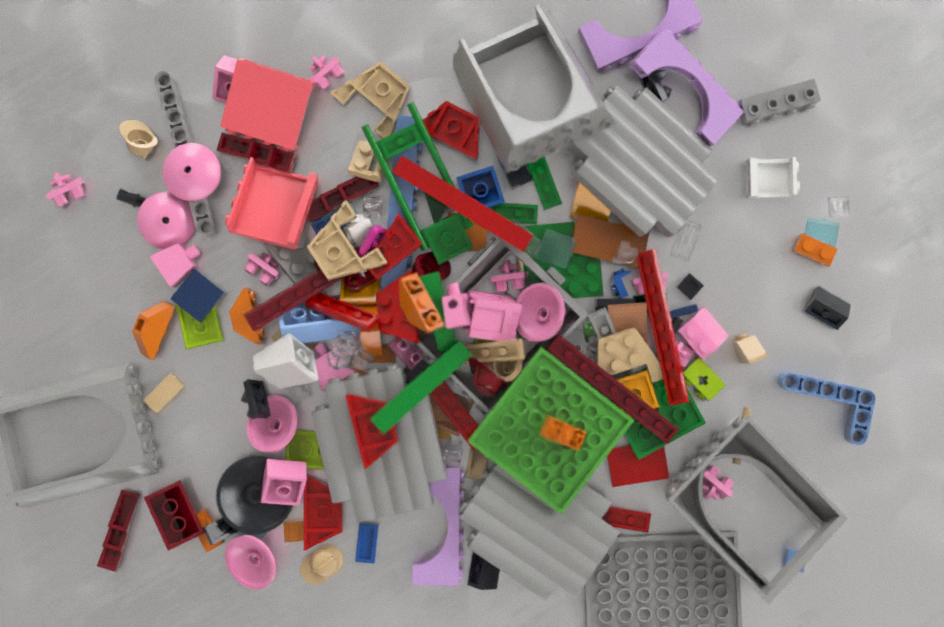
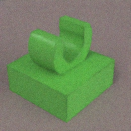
M583 322V332L586 342L589 343L590 336H596L590 322Z

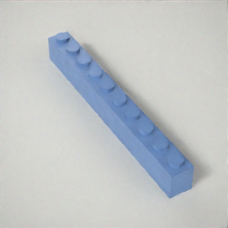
M397 115L396 132L414 124L413 117ZM423 142L394 155L392 171L401 156L406 157L421 167V161H418V153L422 154ZM392 173L413 215V210H417V199H414L415 191L418 192L419 189ZM391 188L387 230L394 222L398 213L408 224ZM412 256L405 258L382 277L381 290L408 272V268L412 266Z

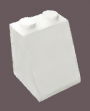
M287 333L253 356L254 371L279 389L318 380L314 352L291 333Z

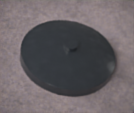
M249 456L237 460L224 471L217 484L216 504L220 515L232 528L246 534H262L277 528L285 521L293 505L261 503L264 470L267 459H271L268 457Z

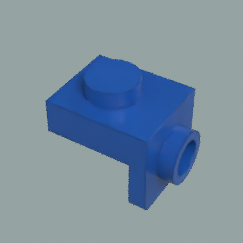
M622 268L614 272V277L610 278L613 284L611 290L614 296H618L619 299L628 296L621 277L630 274V270L625 271Z

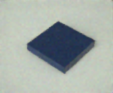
M193 269L170 299L202 323L225 292L199 271Z

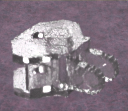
M352 331L339 333L331 343V352L327 356L329 366L335 370L352 369L355 367L362 371H367L369 364L373 363L375 358L373 354L363 349L364 345L360 343L358 334Z

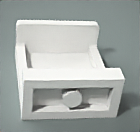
M796 157L790 159L749 158L746 160V199L793 198L797 196L800 190V183L797 181L799 163L796 162Z

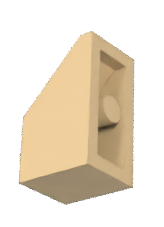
M748 333L737 336V340L732 342L742 364H751L768 357L755 335L748 336Z

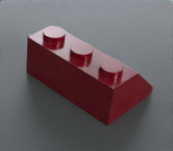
M181 480L144 497L168 551L204 534V530Z

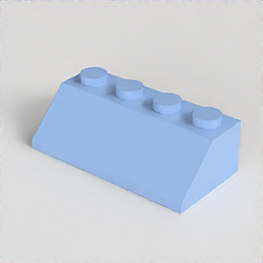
M340 295L330 296L340 300ZM305 301L279 316L281 337L291 333L302 343L360 335L359 328L309 309L305 306Z

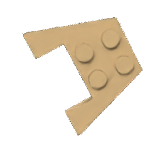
M379 62L362 72L358 77L351 81L349 80L338 89H334L330 94L342 105H345L354 93L358 91L386 115L374 129V132L381 138H385L393 132L397 122V115L401 112L410 86L386 65Z
M347 200L342 203V207L337 213L333 214L328 224L320 230L307 246L328 280L388 264L378 248L360 258L340 227L356 217Z
M633 327L597 339L596 364L610 375L646 364L652 383L663 379L660 362L636 328ZM596 389V391H598L601 395L607 398L604 394H602L599 390Z

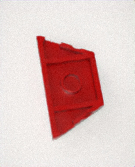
M445 101L439 105L438 109L427 114L423 122L431 137L477 161L480 135V120L477 116L448 101Z
M408 271L376 293L377 315L380 316L378 331L419 344L418 327L409 323L400 306L399 280L414 274L413 271Z
M346 394L345 397L364 469H367L399 441L396 427L393 425L386 433L382 434L370 420L388 402Z
M307 475L303 491L304 550H308L343 532V502L332 503L329 486Z

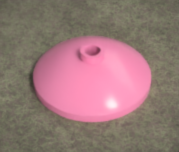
M186 143L176 147L168 154L163 164L162 175L166 187L173 195L186 201H198L208 197L217 188L221 177V167L216 155L210 149L200 144ZM187 167H191L190 173H186Z
M168 191L158 192L149 196L142 203L138 211L137 224L141 235L147 242L158 248L166 249L178 243L185 244L192 237L196 228L189 202L176 197ZM163 217L169 218L168 224L162 222Z
M544 283L532 284L524 289L516 301L522 305L517 330L527 340L534 342L546 341L558 332L563 323L565 315L563 298L556 288Z
M279 395L267 397L271 416L267 419L248 418L246 430L250 443L254 448L265 453H273L284 448L293 438L297 428L298 418L294 405L290 400Z
M239 535L228 543L225 550V561L229 572L237 582L249 589L259 590L267 587L273 581L276 574V563L272 552L265 543L250 535Z

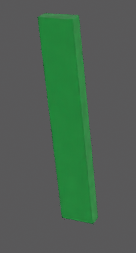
M458 340L375 413L370 420L382 434L386 433L467 361L472 354Z

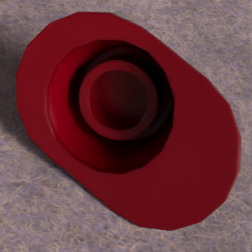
M432 251L417 256L412 266V271L414 274L417 273L418 276L438 271L440 280H444L451 273V265L449 260L439 264Z
M472 357L468 359L469 364L475 370L473 384L480 393L492 398L501 386L506 387L508 385L503 378L496 375L480 360Z

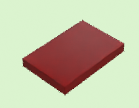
M630 445L613 447L607 455L612 487L669 479L664 446L639 460Z

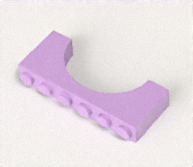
M665 0L666 11L662 22L651 32L639 37L623 38L607 32L597 19L580 26L578 29L579 37L596 73L600 71L605 73L611 70L613 65L617 63L620 65L630 61V57L637 56L665 28L674 33L676 40L687 31L692 33L698 30L703 19L694 0Z
M666 28L660 31L628 64L641 79L655 70H671L681 74L691 82L700 97L702 105V117L695 133L709 146L714 145L744 113L740 104L728 95L724 87L719 86L714 76L706 72L701 62L693 58L689 54L688 48L680 44L676 40L674 33Z
M446 466L447 479L430 483L433 495L441 502L446 512L448 531L443 545L433 556L423 561L413 562L412 585L459 586V580H463V568H459V560L463 561V549H460V541H463V529H460V522L464 521L459 518L460 512L458 510L460 502H464V491H460V483H464V471H460V466Z

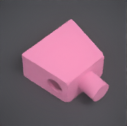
M178 243L151 255L150 258L168 285L176 288L189 276L193 269L197 268L193 258L201 254L195 244L185 249L182 244Z
M459 283L448 284L449 296L442 297L446 328L471 325L473 315L468 295L465 293L460 294Z
M324 343L313 348L319 357L315 362L318 382L322 391H326L325 385L329 383V379L340 377L341 380H345L348 378V375L356 373L337 349L329 352Z

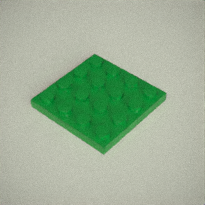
M574 222L521 226V228L534 235L524 252L545 272L554 267L565 278L560 287L573 299L604 296L601 260L569 252ZM524 265L525 272H529V277L526 278V288L532 284L543 283Z
M645 367L636 373L646 371L647 368ZM664 380L652 383L659 407L655 408V410L679 428L669 443L706 424L688 389L689 402L669 406ZM630 416L634 422L624 435L638 460L667 445Z

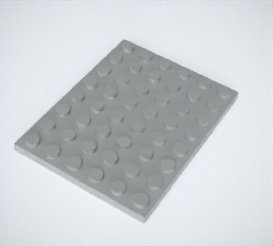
M721 532L738 549V533ZM699 533L617 537L585 583L587 627H742L740 575Z

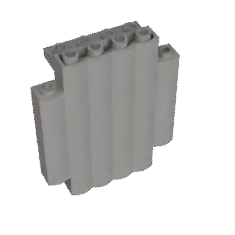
M618 85L615 88L610 87L603 94L605 97L603 102L613 117L615 124L567 146L569 150L565 155L570 160L576 156L580 158L574 165L575 171L571 175L639 237L647 234L653 226L667 238L672 237L681 229L685 221L692 215L696 207L719 180L702 164L713 149L647 87L642 91L638 89L632 97Z
M397 364L386 366L385 371L378 372V369L366 371L367 375L351 374L345 380H341L340 377L329 379V383L325 385L329 407H327V404L315 407L316 410L311 412L332 503L352 499L357 522L433 506L434 498L430 483L444 480L448 477L429 394L395 424L399 441L372 465L364 469L345 395L354 394L389 402L407 386L406 381L409 380L407 372L404 373L403 366L397 368Z
M492 461L493 466L490 470L486 469L482 474L480 485H475L470 492L471 498L467 503L464 501L458 510L460 512L459 518L477 529L476 532L472 531L466 540L468 542L467 547L544 600L549 597L556 584L576 597L620 533L615 527L601 519L612 502L585 484L561 515Z

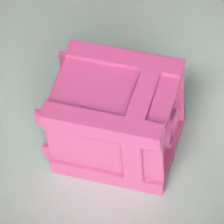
M468 290L467 295L473 316L471 325L461 327L465 332H468V336L496 341L515 339L522 305L514 301L513 296Z

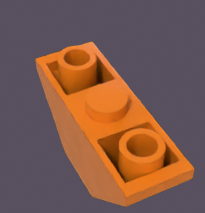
M415 273L400 279V306L409 323L426 333L443 327L444 323L418 274Z
M243 288L229 311L233 330L257 345L264 344L263 340L266 339L264 329L260 328L253 332L243 314L255 308L254 302L257 301L254 291H251L250 288Z
M164 301L139 313L132 330L140 353L150 360H153L159 351L160 342L166 333V327L173 316L175 308Z
M359 305V308L377 315V305ZM378 324L369 332L360 329L363 358L383 356L381 332L378 331Z
M547 415L539 434L579 450L586 432Z

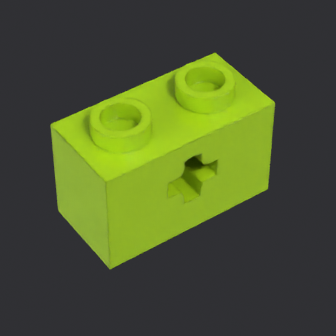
M695 357L683 369L685 384L688 387L692 385L696 390L694 393L702 401L704 399L707 401L712 400L726 386L700 357ZM698 377H704L703 381L705 383L698 384V382L700 381Z

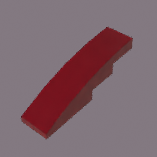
M221 133L216 149L218 152L248 161L252 157L255 163L291 173L297 158V154L226 133Z
M356 176L313 199L307 218L312 223L342 207L341 205L344 201L347 200L350 204L380 186L378 182Z
M121 489L107 526L109 529L102 545L104 548L97 567L117 572L141 495Z

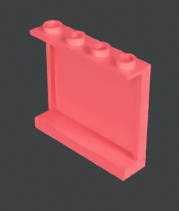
M239 58L236 62L220 127L226 128V132L232 134L239 132L244 134L243 137L247 139H261L263 144L270 146L276 144L280 146V149L291 152V150L298 148L297 141L311 90L314 89L316 82Z
M251 157L249 163H246L244 166V177L238 183V194L232 199V210L226 216L225 225L231 234L296 250L319 183L318 175L310 172L307 177L256 164L254 158Z

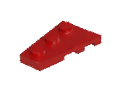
M399 213L379 245L376 246L388 263L384 266L369 269L376 280H379L423 245Z

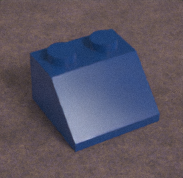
M494 166L456 177L460 191L486 207L490 208L505 203Z

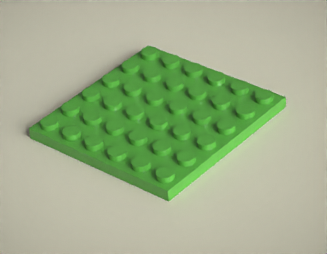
M540 347L467 441L562 515L634 420ZM547 415L586 432L579 450L539 434Z

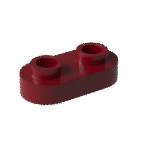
M365 270L347 275L344 279V284L347 291L358 293L377 280L371 272Z

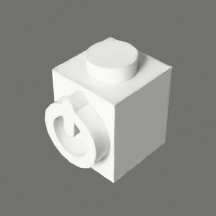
M360 213L347 222V226L343 227L350 243L355 242L357 247L363 244L373 225L369 218L365 219L363 214Z

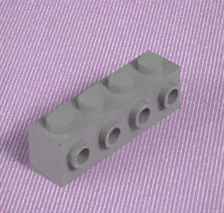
M810 79L739 100L738 103L744 111L740 118L742 125L749 123V126H754L761 123L760 120L766 118L768 121L779 118L780 114L785 113L786 116L797 113V110L804 108V111L816 107L815 104L821 101L815 79Z

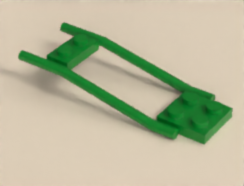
M411 102L407 104V107L415 121L414 124L379 141H376L368 124L361 128L410 228L423 243L420 246L421 251L431 247L438 263L441 264L474 248L465 231L474 225L471 220L456 212L422 230L419 229L386 159L424 141L442 179L453 187L455 186L415 103Z

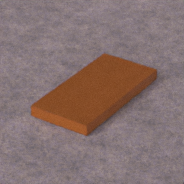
M577 214L569 252L639 269L636 253L646 251L649 232L639 237L628 226Z

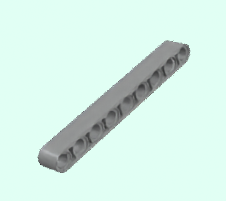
M160 71L155 76V85L173 148L175 149L186 143H194L177 82L168 72ZM169 78V83L162 86L163 80ZM174 96L173 103L167 104L168 98ZM179 114V120L177 122H173V116ZM184 132V139L178 141L177 137L179 133ZM191 167L186 168V173H188ZM209 196L198 201H188L198 233L206 237L214 236L218 228ZM201 205H205L206 208L203 214L198 213V208ZM206 223H210L211 229L205 233L203 227Z

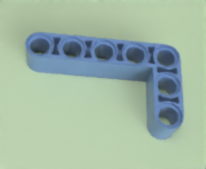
M783 373L778 377L777 383L781 389L850 404L844 438L847 442L855 445H862L867 441L876 400L872 391L793 373ZM787 377L792 379V384L789 387L785 385ZM806 381H809L811 384V387L808 391L804 389V383ZM825 385L829 387V393L827 395L823 393V387ZM844 389L848 392L846 399L842 398V391ZM863 393L867 396L864 403L861 402V395ZM859 412L863 415L860 422L857 421V414ZM857 431L859 433V437L857 440L854 441L853 433Z

